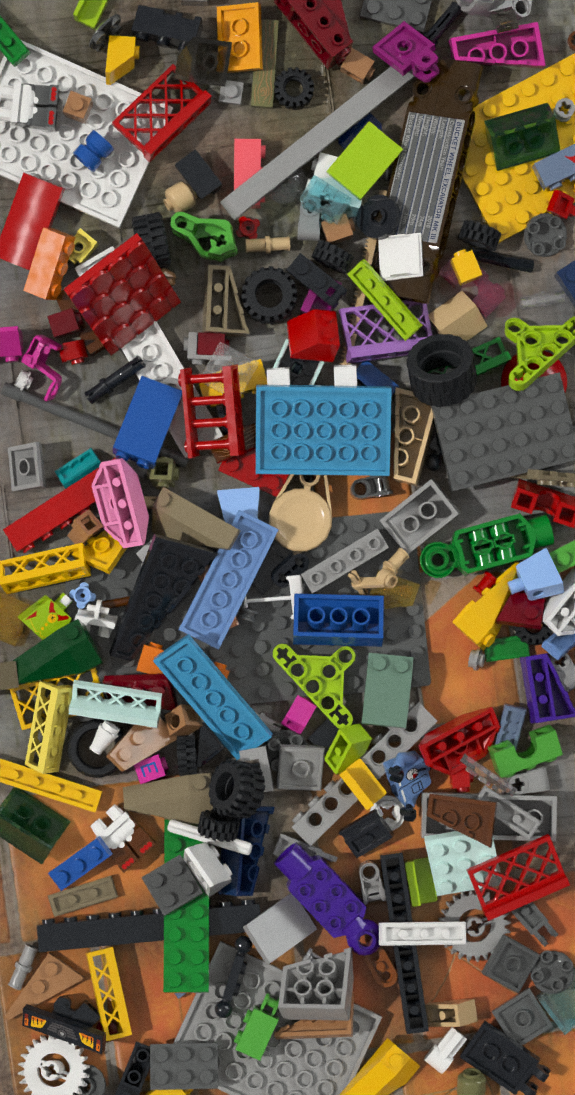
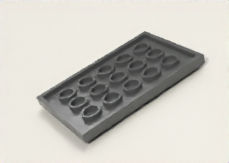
M560 372L539 377L522 391H515L507 385L471 394L467 399L452 406H431L451 491L527 473L528 469L539 470L575 460V433Z

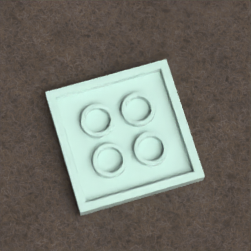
M458 831L424 836L437 896L474 890L466 869L497 856L494 838L492 840V848ZM497 863L494 871L501 873L499 863ZM481 870L474 873L475 879L484 883L488 872ZM493 874L488 885L493 887L499 886L502 877Z

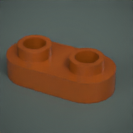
M380 946L378 951H376L379 953L378 959H372L371 955L364 956V959L378 985L381 987H391L397 980V972L386 951ZM384 971L390 973L388 979L382 978L381 975Z

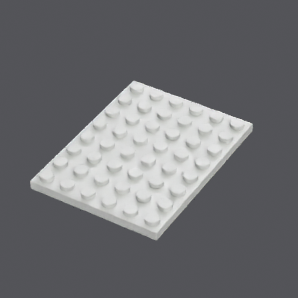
M22 41L31 54L16 67L9 62L5 55L0 63V107L12 108V100L1 99L2 86H14V82L46 86L59 85L60 94L56 132L12 126L11 122L0 120V176L19 184L24 172L61 186L65 190L60 203L120 229L150 162L143 157L144 154L112 125V121L142 93L117 82H114L112 85H106V77ZM70 91L87 96L93 101L86 124L67 118L63 113ZM139 104L136 107V114H149V104ZM152 104V114H165V104ZM168 105V114H172L174 108ZM124 118L120 124L124 128H134V118ZM137 118V128H150V118ZM152 118V128H163L165 126V118ZM92 130L98 132L114 148V151L108 157L100 158L102 164L95 172L90 171L73 155L74 150L80 144L86 145V137ZM137 133V140L142 145H145L150 140V133Z

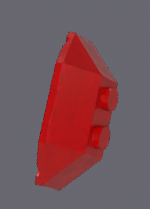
M487 707L462 714L425 734L418 746L426 766L446 775H452L487 755L488 747L492 745L500 725L493 707Z

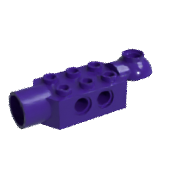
M297 842L286 848L278 856L274 864L288 878L286 885L291 894L333 938L346 936L347 944L354 953L366 956L378 951L380 948L379 925L374 921L364 919L367 907L363 900L320 855L310 857ZM368 934L371 936V939L368 943H361L359 941L360 937Z

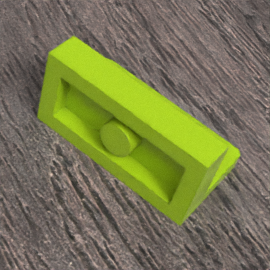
M79 0L73 13L75 21L95 30L109 0Z
M428 857L404 861L411 906L416 907L421 906L423 903L437 901Z

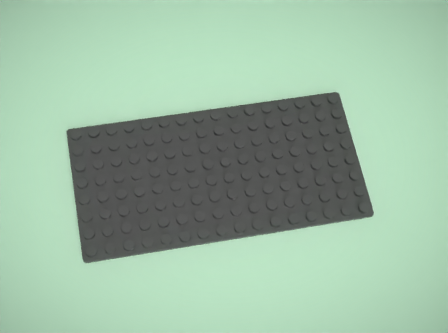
M389 512L333 517L332 528L327 539L319 547L303 552L309 559V566L304 572L378 529L389 548L353 569L357 571L359 577H376L377 573L383 569V562L388 561L401 548L379 521ZM153 536L146 537L144 545L128 547L110 574L89 566L91 568V576L65 581L66 595L73 601L67 607L68 615L72 618L70 623L75 621L79 608L76 606V601L69 596L71 590L80 587L82 582L87 583L90 591L96 595L95 601H90L83 608L86 610L88 604L96 605L98 599L106 601L131 596L142 567L141 564L143 563L136 553L152 540ZM275 539L273 540L272 545L285 557L293 552L282 547ZM209 548V549L216 550L217 552H218V550H219V549H217V548ZM417 548L408 554L410 558L397 570L398 582L394 588H367L368 594L365 593L366 595L384 596L382 647L347 646L355 652V661L344 671L343 694L365 692L369 653L413 657L411 687L430 685L431 677ZM73 552L67 557L70 561L76 560L72 556ZM295 558L296 564L300 566L302 564L301 559ZM213 559L207 565L212 564ZM347 573L313 594L359 595V592L352 587V581ZM283 574L279 579L284 581L286 579L284 576L285 574ZM199 577L194 580L189 591L171 613H168L163 618L162 624L158 629H155L150 634L145 645L149 646L150 642L163 645L162 650H166L188 635L180 631L179 628L201 586ZM302 578L303 593L312 594ZM276 584L263 596L252 586H250L246 594L247 599L291 596L290 586L282 588ZM291 600L247 603L248 607L246 609L259 612L255 616L256 623L237 618L240 625L228 630L219 650L192 637L213 663L215 661L227 665L226 670L230 671L227 680L248 704L294 700L297 695L309 698L273 658V649L277 645L287 644L297 655L331 656L339 648L344 647L336 645L293 644L294 619L290 618L293 615ZM126 606L109 609V614L118 616L116 626L109 638L100 637L98 635L99 626L91 625L89 634L103 664L96 667L100 684H103L104 676L147 674L136 670L143 647L132 661L113 657L109 654ZM238 610L236 617L241 613L240 610ZM279 648L277 650L279 653L277 658H284L287 661L284 664L286 668H288L291 662L297 660L295 656H292L291 659L287 656L288 649L282 650ZM342 650L339 653V659L343 663H348L352 659V654L348 650ZM294 664L291 668V673L299 677L304 673V667L301 664ZM326 665L322 672L326 678H332L336 671L332 665ZM91 671L81 674L78 680L92 682ZM310 680L306 684V689L310 693H315L319 690V684L315 680ZM172 684L178 706L181 704L190 705ZM78 688V695L85 696L87 689ZM103 692L105 699L109 700L110 698L107 697L106 692ZM161 709V713L170 712L169 710ZM78 716V718H79L80 721H88V720L96 719V718H89V717Z

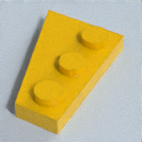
M104 530L97 537H91L87 541L88 544L85 546L86 562L89 566L110 574L127 548H123L117 540ZM79 551L72 553L73 558L76 560L79 559Z

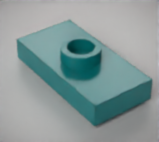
M90 448L54 472L66 489L99 468L101 461L93 449Z

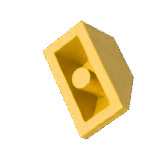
M109 35L105 71L106 85H112L135 68V59L140 58V46H136V37Z

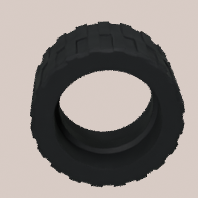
M452 334L431 335L418 341L407 355V368L411 390L414 396L422 403L436 407L452 406L467 399L475 390L477 373L473 350L469 343L461 337ZM441 366L456 367L453 371L445 374L436 375L428 373L432 369Z

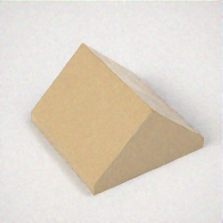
M463 291L428 314L430 323L438 334H452L466 341L487 327L477 306Z

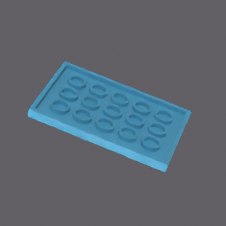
M256 385V474L390 476L391 386Z

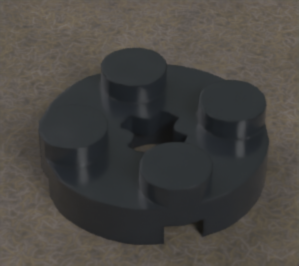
M385 195L369 197L368 201L364 206L361 205L357 212L356 221L359 229L364 235L373 240H383L391 235H395L401 218L398 204ZM379 212H381V215H383L380 222L374 220V218L378 216Z

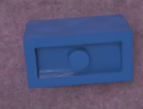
M363 361L357 368V382L362 386H391V396L395 393L396 387L399 388V385L369 361Z

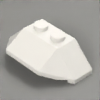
M575 568L563 580L564 593L550 596L545 602L543 622L556 636L575 634Z

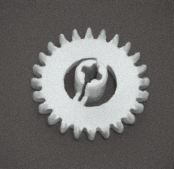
M41 1035V1043L33 1039L34 1047L26 1046L29 1054H21V1057L26 1062L18 1063L19 1066L24 1068L23 1071L18 1072V1075L25 1076L19 1083L28 1084L24 1092L32 1091L31 1095H75L74 1093L81 1095L82 1090L80 1086H87L83 1078L90 1077L89 1074L84 1072V1070L90 1068V1065L84 1064L88 1056H81L84 1048L76 1049L77 1045L55 1039L52 1036H49L47 1039L44 1035ZM52 1053L62 1055L69 1064L70 1072L65 1071V1066L60 1060L45 1061L43 1060L44 1057ZM54 1066V1070L59 1074H52L49 1067ZM39 1068H41V1074L46 1080L52 1081L62 1078L66 1080L65 1083L57 1087L47 1085L40 1077Z

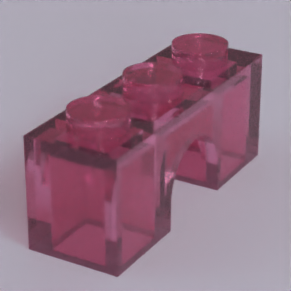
M450 259L439 271V274L453 288H456L459 282ZM480 268L482 277L472 281L478 288V295L472 302L477 306L480 313L488 318L505 300L506 296L504 295L505 290L498 283L493 284L488 280L489 275Z

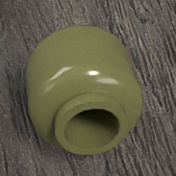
M467 1068L458 1075L457 1095H485L486 1077L480 1070Z

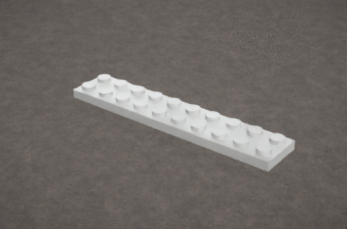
M114 247L106 249L75 267L79 277L114 251ZM154 321V324L141 334H137V337L121 349L129 362L138 355L143 360L141 363H145L146 367L136 373L139 380L141 376L182 390L178 383L180 369L184 368L157 321ZM193 385L194 397H200L199 393ZM182 398L170 425L169 432L183 456L187 458L188 453L185 452L184 448L186 431ZM206 405L195 406L196 419L213 418ZM218 427L197 428L198 441H212L223 436Z

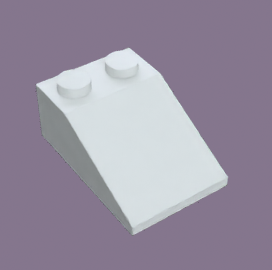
M207 842L186 848L184 850V862L208 897L231 883L232 879L230 876L232 872L226 863L223 865L217 858L220 855L213 845L209 847Z

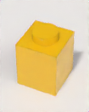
M463 249L453 254L454 258L450 262L460 286L482 277V272L472 250L467 252L466 249Z

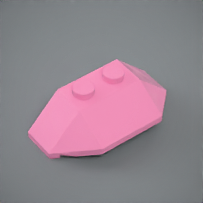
M123 458L101 462L91 486L103 529L117 540L123 548L144 545L149 514L138 474Z

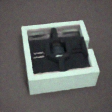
M286 339L273 368L290 367V385H315L325 361L290 358L289 342Z

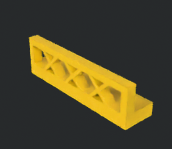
M83 543L0 561V586L6 594L91 576V568L86 562ZM79 551L78 560L70 561L67 559L71 552ZM56 556L59 558L55 565L49 566L46 564L50 557ZM31 561L38 563L33 570L25 569L26 565ZM13 565L17 567L13 574L5 576V567Z
M106 946L100 948V950L86 953L102 1029L106 1032V1042L132 1035L113 947ZM93 956H102L104 965L102 970L94 966ZM102 975L106 976L108 990L106 992L100 989L98 984ZM107 997L111 998L113 1006L111 1014L106 1012L103 1007ZM112 1019L116 1020L118 1033L110 1035L108 1026Z

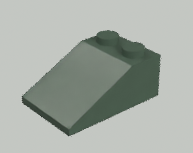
M369 653L362 724L406 729L413 657Z

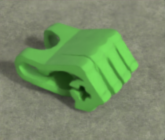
M176 212L171 217L170 225L174 235L190 243L202 258L223 262L238 254L233 227L229 221L224 219H201L185 212ZM181 223L187 224L183 229L178 227ZM213 237V239H210V250L205 251L198 239ZM222 241H223V242H224V245H221V246L219 247V246L217 245V243H218V244H221Z

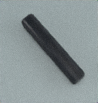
M475 247L471 249L476 260L479 262L529 273L534 268L533 260Z

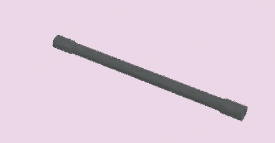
M5 382L2 388L1 395L27 403L116 439L120 431L116 427L54 402H47L44 398L26 392L24 389L21 391V388ZM163 446L158 456L173 458L175 464L186 468L189 461L188 457L185 458L181 452Z

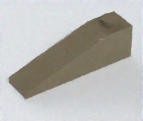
M164 487L152 506V532L158 535L209 548L230 550L241 530Z

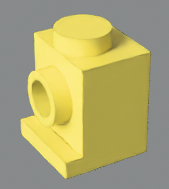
M80 228L74 236L76 237L74 244L75 246L82 244L83 249L76 251L74 247L72 254H70L69 261L74 265L77 262L79 264L84 263L99 246L97 241Z

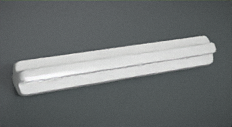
M173 819L168 824L167 830L178 835L207 842L208 844L245 855H250L252 850V844L243 840L235 839V841L230 840V842H226L224 840L220 842L216 839L214 841L212 838L207 839L205 836H201L197 832L198 827Z

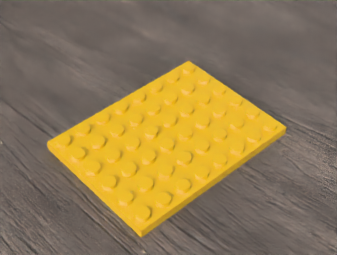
M575 53L478 104L473 109L475 112V123L462 179L488 227L501 232L498 244L525 230L527 223L534 216L541 213L552 214L547 211V207L554 191H550V189L543 191L532 166L534 163L575 144V111L567 122H560L553 115L556 103L562 98L572 100L575 105ZM562 106L560 109V111H563L564 114H567L569 110L564 109V106ZM568 179L562 182L563 186L556 189L575 198V181L570 182Z

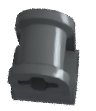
M370 476L357 479L350 486V494L356 500L394 494L393 490L390 489L388 476ZM356 484H363L365 486L366 492L364 495H357L355 493L354 487Z

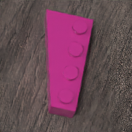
M538 22L453 37L449 40L452 60L482 65L544 68L546 66Z

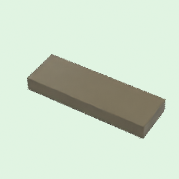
M112 875L48 895L54 917L118 897Z

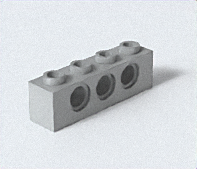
M376 529L302 573L301 577L313 594L384 552L389 547L379 530Z

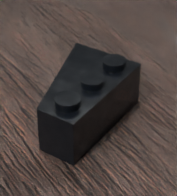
M138 5L131 31L139 41L148 42V40L157 42L158 46L169 48L170 45L177 47V50L182 53H196L203 30L202 17L195 16L194 20L183 18V13L176 12V15L165 13L163 9Z

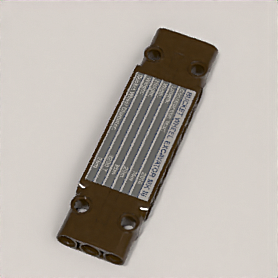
M438 58L436 65L439 68V74L430 82H423L418 79L413 85V101H410L408 104L399 140V146L403 151L394 162L387 197L396 202L400 209L401 218L395 235L421 233L423 269L426 265H430V270L428 273L423 274V277L384 281L400 300L429 304L433 282L439 275L437 264L438 260L442 259L445 253L475 123V112L473 109L479 102L477 91L480 85L483 66L472 62ZM428 70L423 73L430 74L432 71ZM429 87L428 92L425 95H421L422 90ZM470 93L469 99L463 101V97ZM377 240L378 252L374 254L373 264L374 270L380 276L379 244Z

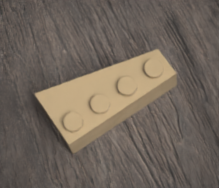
M396 387L394 479L397 482L417 487L435 423L430 405L419 401L412 391Z

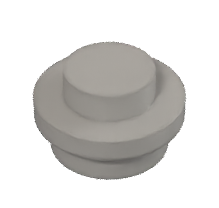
M482 649L471 650L468 667L478 671L479 667H483L485 662V654H482Z

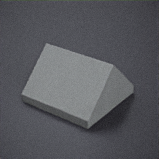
M33 442L9 447L8 458L12 492L46 488L42 444L40 442Z

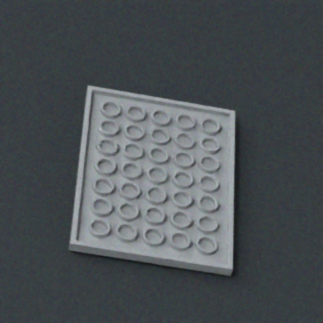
M220 941L209 964V993H196L173 1044L217 1043L218 1089L229 1095H340L356 1076L382 1016L354 1003L353 1037L276 1040L274 1032L279 1031L280 1028L286 1025L290 1026L300 1021L283 1019L277 1008L275 1015L279 1017V1020L261 1060L259 1061L235 1050L237 1043L233 1041L238 1030L243 1031L246 1025L243 1019L248 1009L252 1011L254 1005L260 1008L266 993L270 994L269 997L276 1000L279 998L283 969L272 964L266 965L263 960L246 953L244 961L248 963L244 975L239 974L237 983L241 984L237 997L232 996L230 1002L233 1008L232 1013L227 1018H220L215 1013V1005L223 998L237 953L235 947ZM265 1005L263 1010L271 1013L273 1008Z

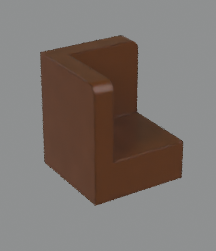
M90 327L79 333L80 338L84 339L85 346L92 357L105 349Z

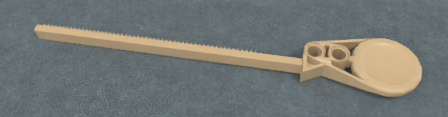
M380 190V191H379V195H385V196H386V195H387V191H386V190H383V191ZM379 212L378 216L375 217L374 220L378 222L381 221V212ZM369 238L366 239L368 243H365L367 247H364L367 251H363L366 255H362V257L372 265L377 240ZM356 287L355 289L358 291H355L357 295H354V297L357 299H353L356 303H352V305L355 307L363 306L365 294L359 287ZM352 313L353 315H350L352 319H349V321L355 327L360 318ZM355 332L350 337L352 346L355 345L357 334ZM341 355L344 359H340L343 363L339 364L350 365L351 363L347 364L346 356ZM290 474L269 512V525L279 529L274 539L282 547L291 551L307 552L319 547L327 539L332 528V510L327 475H323L326 502L318 493L310 490L318 484L320 475H316L315 481L311 483L306 482L303 475H300V482L304 489H292L284 492L294 477V474Z

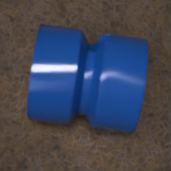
M92 130L86 137V145L80 144L74 150L73 155L90 171L95 172L102 164L100 158L108 157L114 151V148L98 132Z

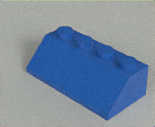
M294 594L293 644L382 647L384 596Z

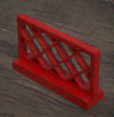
M172 64L112 121V125L144 154L143 157L148 162H151L211 104L212 95L206 90L202 91L179 68ZM174 72L180 78V84H167V77ZM155 89H164L165 99H152V92ZM167 89H180V99H167ZM183 89H192L197 95L193 99H183ZM139 104H149V114H136V107ZM152 104H165V114H152ZM167 104H180L181 110L177 114H168ZM124 118H134V128H124L120 122ZM137 118H150V128H137ZM152 118H165V126L163 128H152ZM137 133H150V140L145 145H142L137 140Z
M549 834L466 869L481 905L482 912L488 921L570 886ZM547 842L549 849L545 856L535 853L540 844ZM522 852L529 854L525 865L515 862L518 854ZM534 856L543 859L539 870L529 867ZM502 861L509 863L504 874L494 871L497 863ZM547 862L556 864L558 871L551 874L543 872ZM513 865L523 868L519 879L509 876ZM483 870L488 872L484 883L475 879L474 873ZM527 870L537 874L535 880L531 883L523 881ZM493 874L502 877L498 888L488 885ZM506 880L516 882L513 891L506 892L502 890ZM486 888L496 892L492 900L484 902L483 895Z

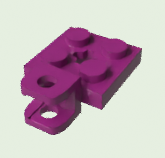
M405 21L372 47L374 54L403 76L412 70V74L423 82H430L439 74V68L436 65L438 57L433 52L435 51V44ZM400 47H403V48L408 47V50H406V51H401V50H400ZM428 70L432 71L430 74L423 73Z

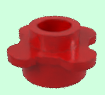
M245 216L240 217L239 229L236 231L239 238L248 237L256 239L258 237L256 233L257 227L260 226V221L258 219L246 218Z

